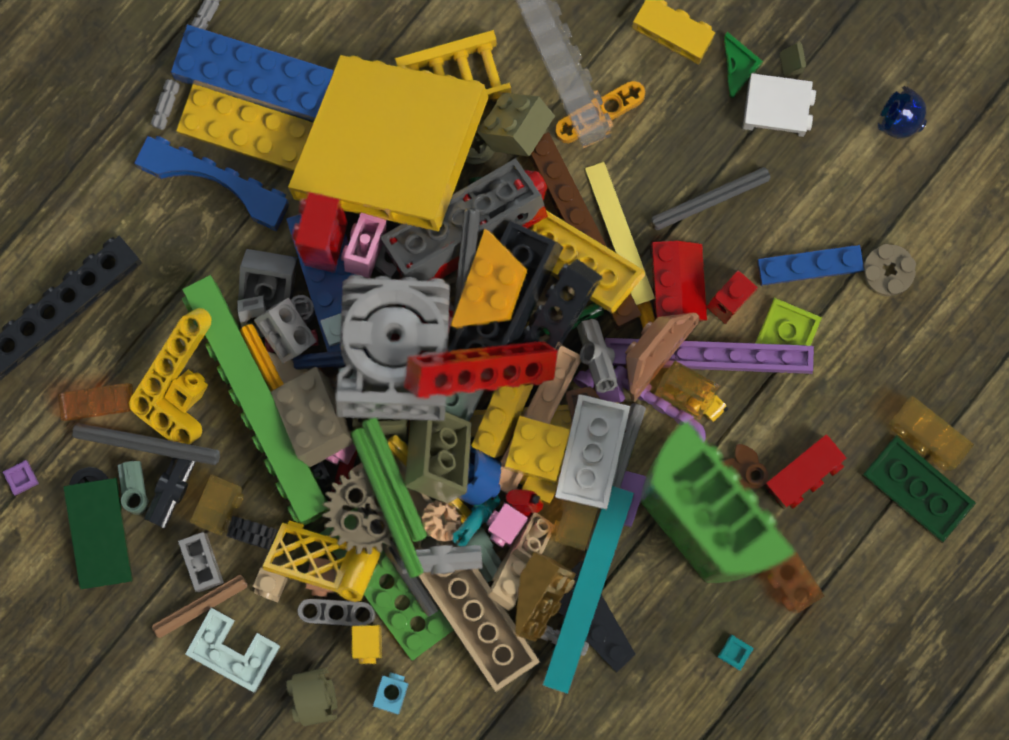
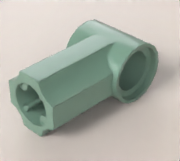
M130 461L119 464L118 471L122 491L121 504L131 514H143L149 507V500L145 492L141 462ZM134 496H140L141 502L139 506L130 508V499Z
M480 527L465 546L481 545L482 568L479 570L488 583L492 581L501 564V560L492 548L494 546L486 532Z

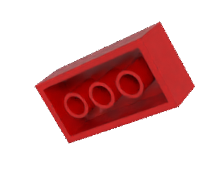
M308 191L307 199L302 198L299 214L302 217L300 225L295 224L292 240H295V246L305 266L335 273L348 222L339 198Z

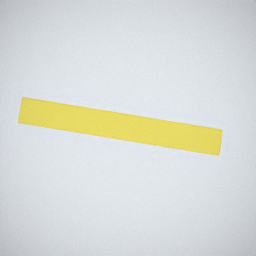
M602 162L585 168L616 253L644 270L605 163ZM646 273L631 291L636 305L655 299Z

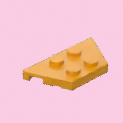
M484 229L451 324L452 327L462 328V326L482 325L493 321L510 320L527 269L488 230Z

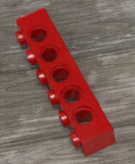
M541 341L408 356L404 387L412 392L415 397L427 399L430 395L450 396L455 392L474 393L479 389L497 390L499 387H520L521 384L528 383L540 385L545 381L554 380L558 350Z

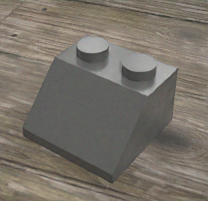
M246 249L240 266L238 300L263 296L266 311L286 298L291 300L296 280L297 257Z

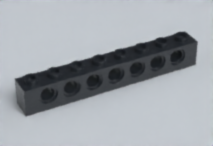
M120 235L117 238L111 237L102 245L103 249L100 252L86 257L82 262L83 266L77 271L71 270L62 278L63 282L56 288L53 286L47 289L42 295L43 299L36 304L31 303L22 311L23 315L16 321L13 319L2 327L3 332L0 333V381L143 263ZM108 258H114L116 260L115 266L109 270L104 269V262ZM90 274L95 275L94 284L84 286L85 277ZM68 291H75V299L70 303H65L64 295ZM54 307V317L51 319H45V310L47 308ZM28 324H34V333L30 336H25L24 328ZM13 340L15 343L13 351L5 353V343Z

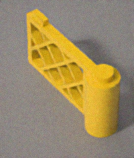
M289 521L288 524L282 523L263 564V570L331 590L349 601L359 602L363 598L381 554L377 552L374 546L372 547L371 554L366 553L365 547H363L360 554H356L355 546H353L350 551H347L344 558L334 561L330 552L337 549L346 550V542L337 545L338 539L305 530L304 525ZM285 533L296 535L299 541L285 546L283 538ZM314 541L321 543L323 549L311 554L309 553L306 544ZM302 547L306 556L293 561L289 552ZM285 554L289 563L282 566L272 564L274 558ZM327 554L331 563L317 568L313 559ZM309 561L314 569L304 574L298 572L296 566ZM334 569L337 577L333 583L323 580L321 574Z

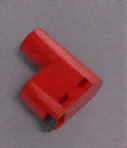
M513 489L506 495L507 502L527 518L532 513L540 512L543 508V501L534 491Z

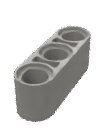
M306 599L298 607L300 619L313 624L369 626L373 623L376 616L374 608L364 602ZM308 604L316 605L318 610L317 615L312 619H308L304 615V608ZM339 605L343 608L344 615L340 620L335 621L330 616V610L332 607ZM361 607H366L370 611V618L366 622H360L356 618V612Z

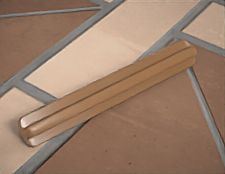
M239 574L152 625L155 635L158 638H162L248 587L246 580Z

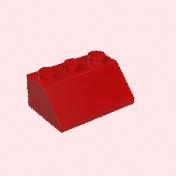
M684 241L652 242L651 262L653 294L655 297V320L662 316L696 313L699 315V321H707L702 244Z

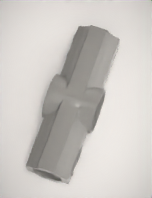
M597 320L582 321L577 326L582 344L580 360L589 366L596 391L601 393L613 391L618 386L612 366L615 358L614 351L606 346Z
M446 545L415 550L424 570L423 573L444 574L453 573L455 570L482 568L481 545L463 547ZM401 558L402 573L408 574Z

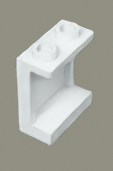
M751 73L748 83L743 129L753 130L754 127L795 132L799 133L798 136L804 137L806 131L811 130L813 115H809L810 105L814 106L816 90H812L813 82Z

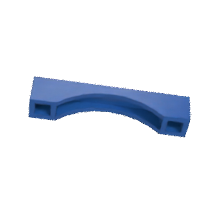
M156 136L155 139L147 137L134 163L138 169L160 179L189 175L215 181L229 189L242 201L254 222L277 232L290 205L288 199L285 198L286 194L273 188L270 192L262 188V183L252 178L246 181L240 178V174L233 169L226 167L225 170L215 167L217 163L206 157H202V160L193 157V152L180 146L179 149L169 146L170 142L162 137Z

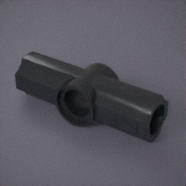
M172 458L167 471L161 475L156 485L155 496L145 515V520L166 528L176 505L181 502L188 488L187 481L195 467V461Z

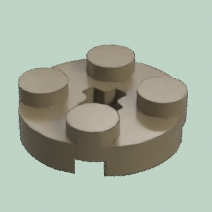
M883 244L874 249L867 256L863 265V273L868 287L881 296L903 293L911 286L916 274L915 260L908 251L897 245ZM891 264L894 266L896 274H891L887 277L884 275L883 265L889 266Z

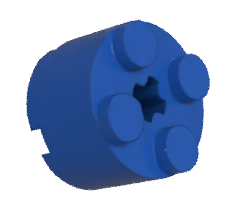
M470 446L467 493L458 498L471 505H480L490 497H496L501 488L499 484L501 462Z

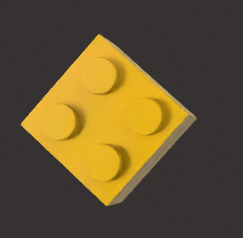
M519 416L505 469L556 483L570 430Z

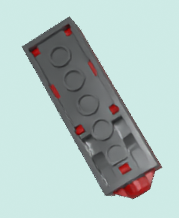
M515 158L453 194L439 232L402 224L380 238L390 260L402 278L411 277L416 278L418 281H429L435 278L442 279L458 269L465 209L474 208L480 211L476 244L477 252L484 229L490 231L500 242L510 221L529 228L548 217L543 202L547 185L539 172L523 170Z

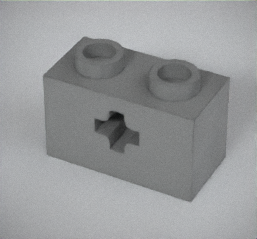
M202 532L178 541L195 591L201 592L224 583L206 533Z

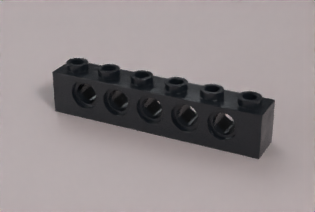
M576 259L570 265L566 263L557 275L560 277L557 285L553 284L547 291L545 297L548 300L545 305L541 304L535 311L533 317L536 320L533 325L529 324L523 331L521 338L524 340L521 344L544 341L551 347L559 350L603 276L579 259ZM567 286L571 287L574 290L575 295H572L568 291ZM555 307H558L561 310L562 315H559L556 312ZM543 327L549 331L550 336L544 332ZM533 385L528 398H530L537 385Z

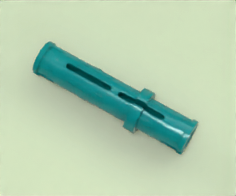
M498 495L494 500H491L492 497H490L486 502L474 505L471 510L472 513L458 530L453 533L452 539L455 543L459 538H462L458 545L465 546L468 544L475 532L484 522L489 520L494 509L500 504Z

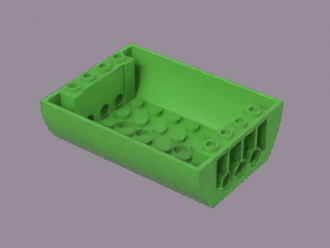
M686 420L668 439L646 475L640 502L707 583L740 580L772 567L794 554V550L773 526L776 524V521L766 510L762 512L755 504L758 502V499L749 488L744 490L737 482L740 480V477L731 466L726 468L719 460L722 458V455L713 444L708 446Z

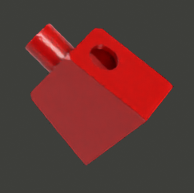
M738 270L712 298L706 308L726 325L758 290V287Z

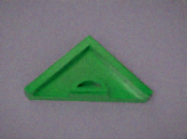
M727 32L724 40L729 96L733 98L749 80L751 73L754 74L763 64V61Z

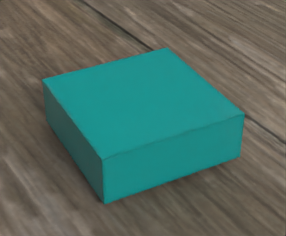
M731 634L717 657L741 671L754 648Z

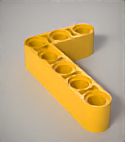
M203 308L194 309L179 320L129 401L131 411L167 440L184 444H192L202 434V426L194 417L187 412L183 413L164 397L172 381L178 378L211 326V316ZM193 319L197 322L198 327L193 323ZM180 339L184 341L185 346L181 344ZM168 359H170V361L172 362L173 366H171V365L169 364Z

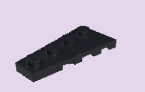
M582 560L571 570L576 573L572 589L565 593L560 600L561 606L558 612L564 618L583 565ZM601 594L586 641L617 673L636 654Z

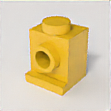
M188 369L177 380L172 381L164 398L185 413L202 398L208 384L205 383V379L200 373H193ZM180 391L187 399L182 398L177 392Z

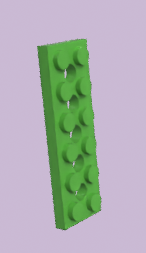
M354 508L351 511L358 512V508ZM347 515L344 518V526L349 530L354 529L356 519L352 515ZM329 527L320 534L329 537L333 528ZM337 535L332 538L339 539V536ZM343 549L332 551L338 560L344 558L347 554V551ZM382 549L379 564L374 569L364 596L413 661L454 631V629L440 609L432 616L428 617ZM385 574H390L394 577L395 583L390 589H383L380 586V578ZM400 595H405L410 600V606L403 611L398 610L395 606V600ZM416 616H420L425 620V628L420 632L413 631L410 626L411 620Z

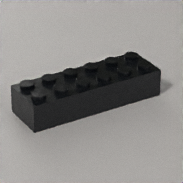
M510 221L500 243L527 269L511 318L507 321H493L488 324H474L458 328L447 352L518 344L564 247L552 239Z

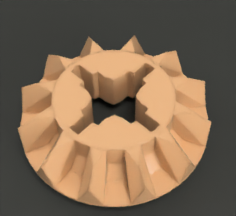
M436 500L425 507L422 514V523L424 529L432 538L438 541L452 540L453 533L462 525L460 521L462 515H458L456 506ZM443 513L445 520L448 521L444 526L442 525V520L438 519Z

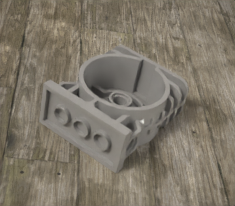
M352 275L343 281L340 346L346 368L338 374L337 417L444 421L446 396L439 394L430 395L427 399L417 398L404 387L406 367H382L371 361L363 350L351 349L366 348L367 353L374 361L387 367L407 365L408 356L419 355L421 351H436L423 353L422 355L447 352L450 286L444 283V280L435 278L429 281H418L416 278L411 277L403 278L402 280H391V278L379 276L375 279H364L363 276ZM401 304L405 305L406 309L398 307L387 308L386 305ZM376 312L369 318L367 322L362 321L371 313ZM414 313L420 315L429 324H422ZM390 334H398L401 339L397 342H391L387 337Z

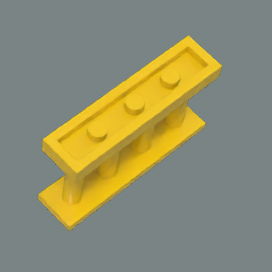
M494 30L395 58L397 66L403 65L416 71H420L419 68L429 66L433 68L434 74L445 76L442 66L444 61L454 59L458 63L462 80L469 81L473 80L467 61L468 54L478 52L482 54L491 88L486 89L489 97L488 100L492 99L493 102H497L503 92L511 93L510 83L501 85L491 51L493 47L497 46Z

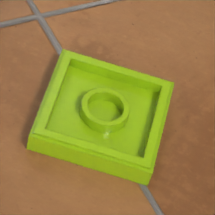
M774 298L755 344L811 346L822 317Z

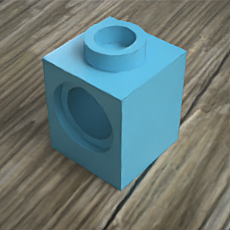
M391 672L389 677L382 676L373 706L400 714L409 683L404 682L405 677ZM388 685H396L399 689V696L395 700H389L385 696V688Z

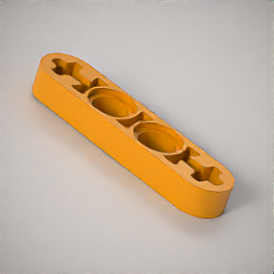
M637 81L628 82L561 119L556 125L557 138L563 143L574 142L637 107L645 98L644 86ZM631 88L634 91H640L638 99L631 96L625 100L627 105L623 106V101L619 94H622V98H625L629 95V89ZM615 100L619 105L618 110L615 112L606 111L604 108L605 102ZM587 112H592L596 115L597 120L594 124L587 125L582 121V116ZM574 119H578L579 126L583 130L579 131L577 126L571 130V136H568L566 133L561 134L563 131L562 126L566 125L568 128H571L575 125Z

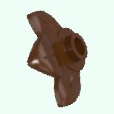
M737 444L735 459L722 461L726 468L731 466L738 474L740 480L737 482L744 490L747 488L750 490L752 488H761L768 481V470L759 463L757 453L746 445ZM752 471H757L760 474L759 480L751 479L750 474Z

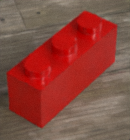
M826 434L764 486L783 509L788 506L794 509L804 500L801 495L809 489L813 493L824 484L822 478L828 473L833 477L844 468L842 462L847 458Z

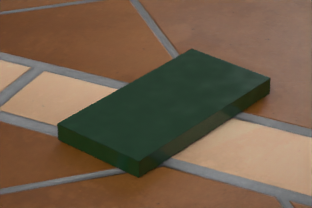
M897 435L894 436L862 474L864 478L941 543L948 538L976 504L974 500Z
M117 478L63 486L80 590L132 582L133 576Z

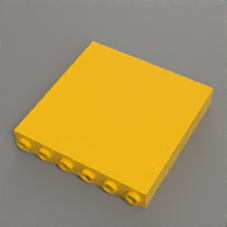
M340 55L288 186L294 200L301 201L302 198L307 199L309 191L339 198L344 211L357 214L364 213L384 220L439 232L489 98L485 85L476 80L466 81L457 79L452 75L441 76L427 70H411L403 65L392 66L377 60L372 62L362 60L357 56L347 57Z

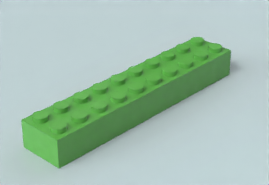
M210 275L182 289L185 294L182 301L188 312L197 308H203L211 316V326L203 339L207 337L209 341L205 346L214 361H219L220 366L217 367V370L226 384H231L232 389L228 391L234 403L238 407L242 406L244 412L240 413L246 427L249 430H254L256 435L252 439L261 453H266L268 458L264 462L270 474L273 476L277 475L279 482L276 483V486L284 499H289L291 505L288 506V510L292 518L296 522L300 521L305 526L321 518L322 514L329 512V508L322 506V503L328 501L311 467L297 457L271 391L241 335L240 328L217 283Z

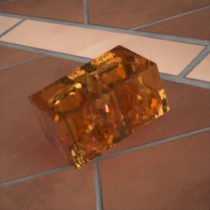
M797 552L767 569L769 575H767L768 581L774 589H780L784 596L781 598V601L789 612L793 610L795 614L799 613L824 597L823 592ZM782 566H789L792 569L793 576L790 580L781 578L780 569ZM797 588H803L807 593V599L803 603L796 601L794 598V592Z

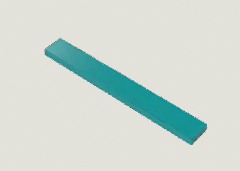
M612 486L607 510L601 509L543 686L567 694L569 692L634 496L633 492Z

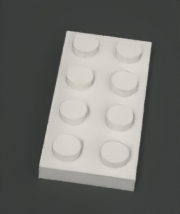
M584 395L578 396L555 498L607 510L630 406Z

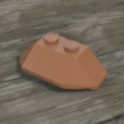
M687 313L658 317L654 323L651 321L647 323L641 332L643 336L637 343L633 341L629 345L625 354L627 355L626 369L630 399L635 402L697 326L699 321L698 314Z

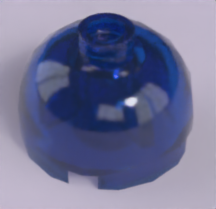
M907 86L901 87L904 90L901 93L895 91L880 113V116H885L882 124L878 122L877 125L881 132L896 139H906L917 132H921L927 123L925 119L927 107L922 96Z

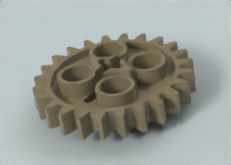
M359 469L357 477L353 471H349L348 480L344 476H340L341 485L331 484L335 492L325 493L331 499L330 502L322 503V506L329 508V512L322 514V517L329 518L330 520L324 527L333 528L329 537L338 535L339 539L336 544L341 545L346 542V551H350L355 546L356 554H360L363 547H365L367 554H371L373 546L377 552H381L382 543L387 547H391L389 538H393L385 517L366 515L363 518V513L342 509L343 505L363 508L366 504L368 510L382 512L381 508L377 507L374 503L375 493L368 476L365 475L364 469ZM351 489H357L360 492L361 498L356 504L352 503L348 498V493ZM347 515H352L356 519V526L352 530L344 526V518ZM374 519L379 520L382 524V530L379 534H374L370 530V523Z

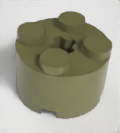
M327 668L294 674L292 680L287 681L288 693L290 696H293L295 706L292 707L294 721L301 722L304 727L337 719V715H333V709H337L332 679L326 680L324 675L329 673Z

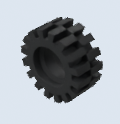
M232 516L226 537L270 550L278 530Z

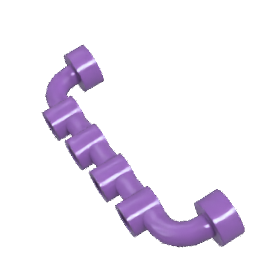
M617 365L614 370L615 375H620L622 387L629 391L627 369ZM590 369L586 372L579 371L573 379L580 388L594 387ZM650 384L638 397L639 400H644L651 404L658 412L672 417L679 425H682L687 420L705 442L706 432L703 426L693 419L696 413L687 406H682L680 410L672 406L674 400L668 394L661 392L659 396H656L649 392L652 388Z

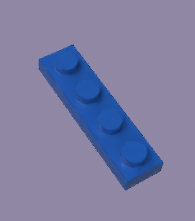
M860 245L757 260L761 286L864 271Z

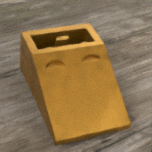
M535 551L533 552L520 574L515 635L535 642L544 635L548 620L558 612L561 606L560 600L565 593L572 589L576 573L550 557Z

